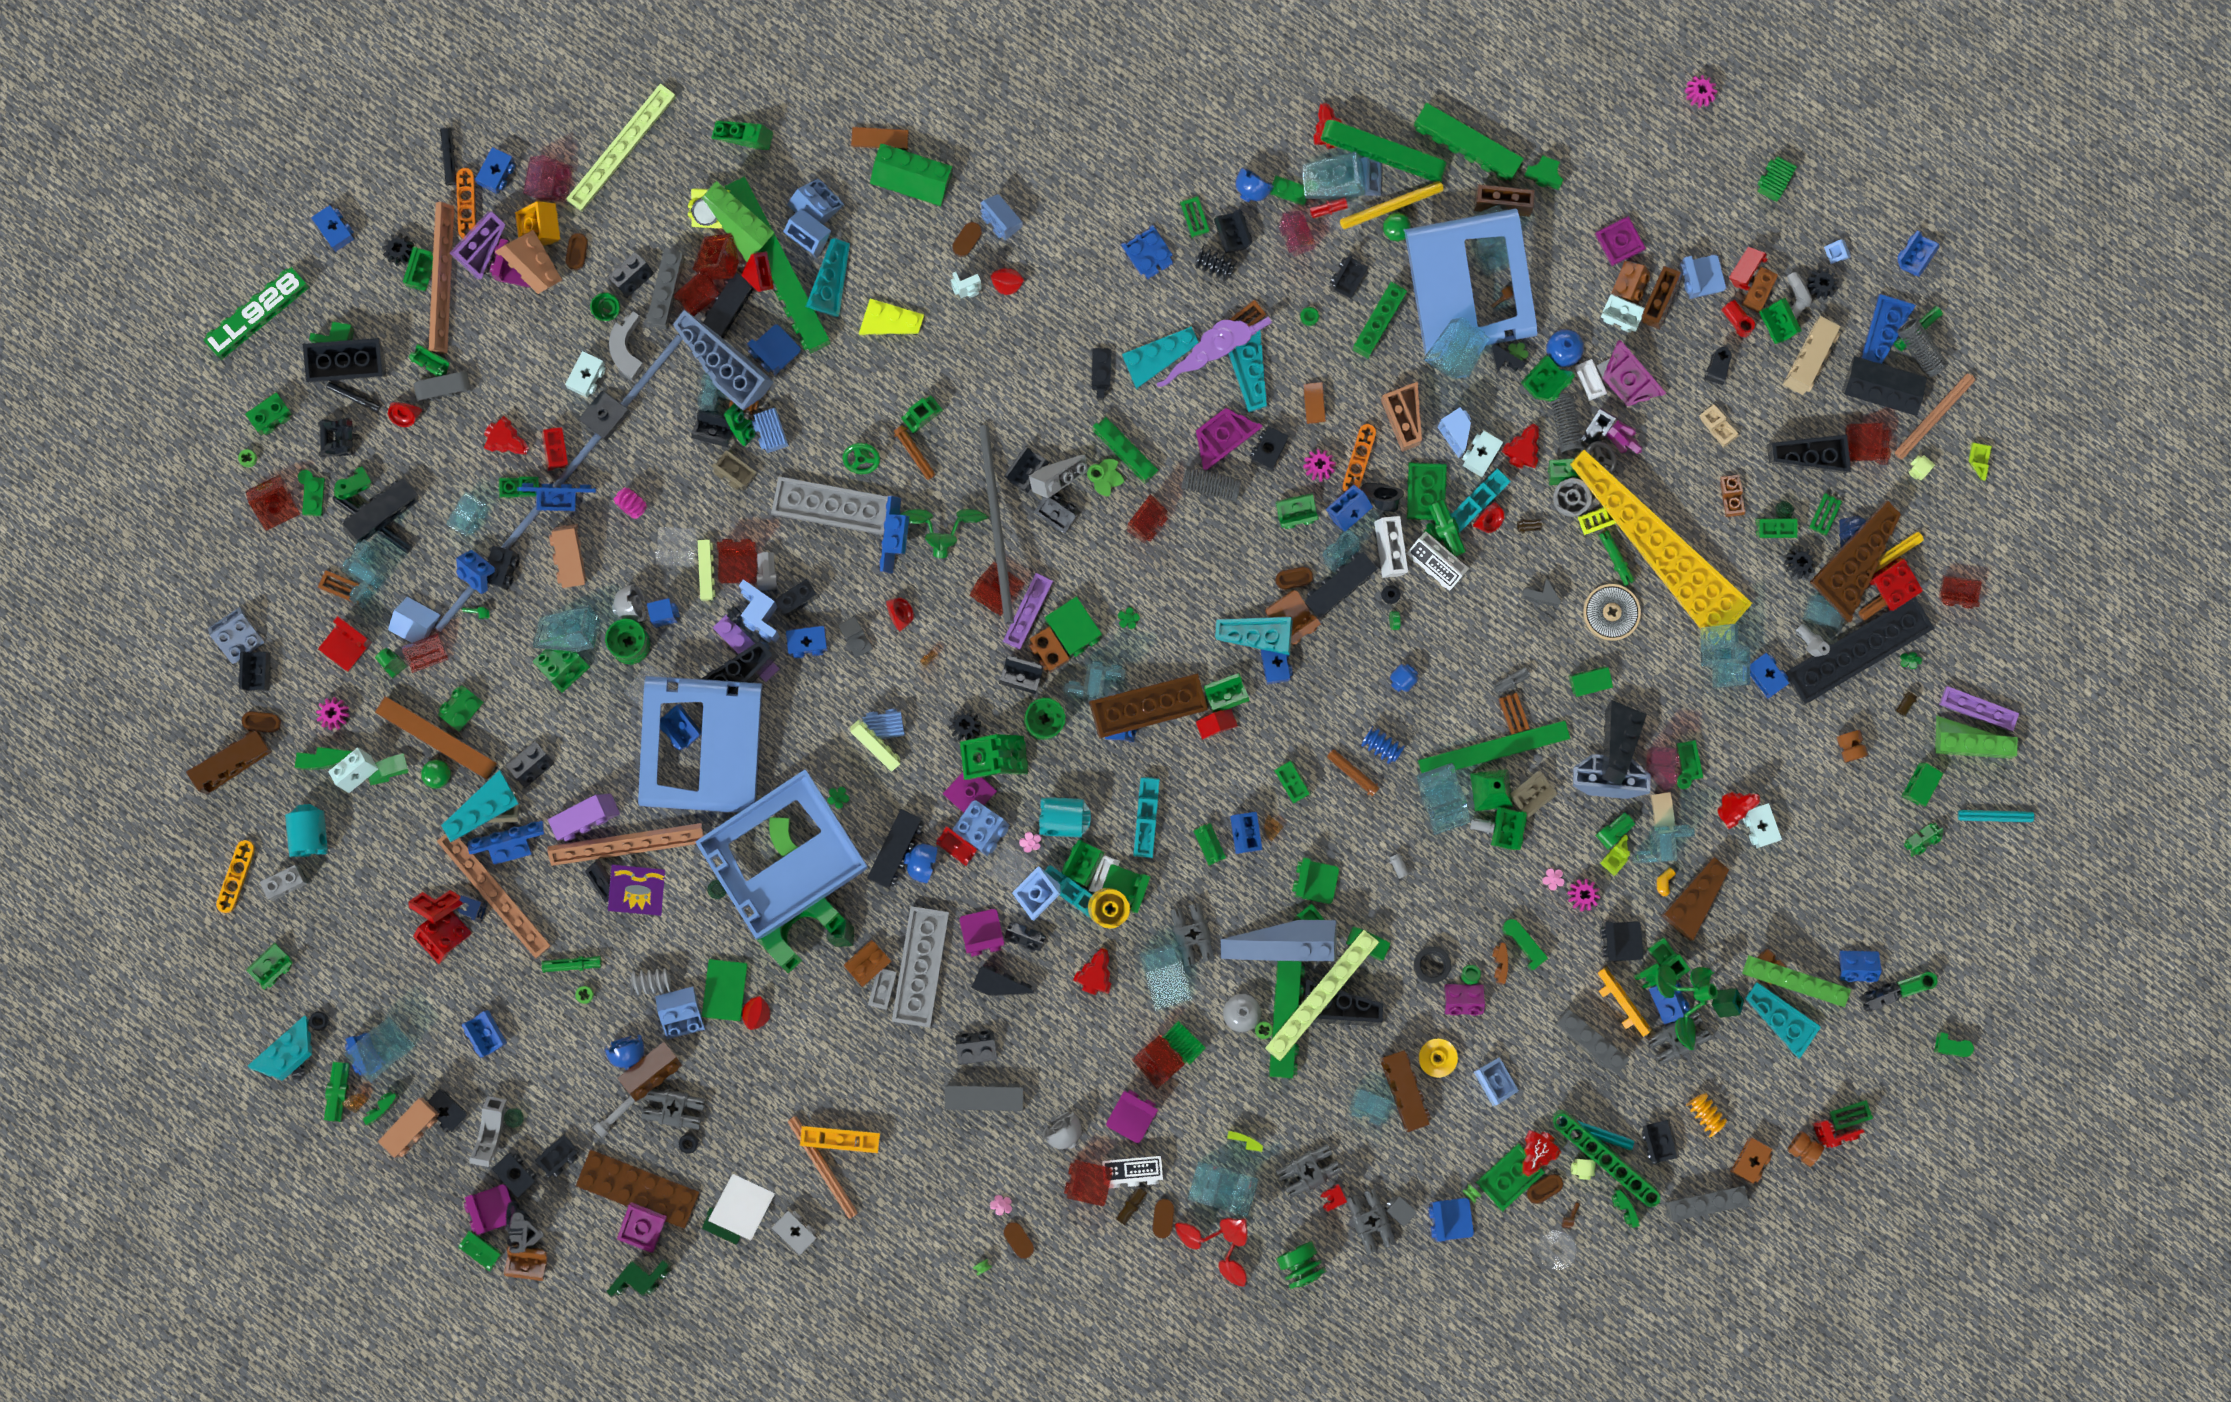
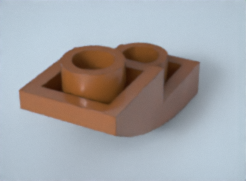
M1323 383L1304 384L1307 424L1326 422Z
M1740 476L1720 477L1725 517L1745 515Z
M1501 942L1499 946L1495 945L1492 957H1495L1494 962L1501 964L1500 967L1497 966L1494 973V978H1497L1496 983L1504 985L1508 973V954L1505 943Z

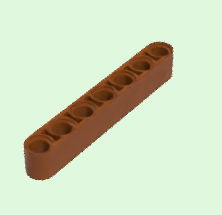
M384 696L375 711L376 714L488 780L497 765L493 760Z

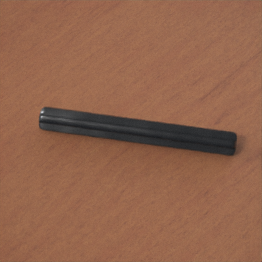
M335 495L333 497L334 502L352 515L359 511L360 507L348 498L342 500L338 499ZM387 526L377 532L406 554L413 548L412 544Z

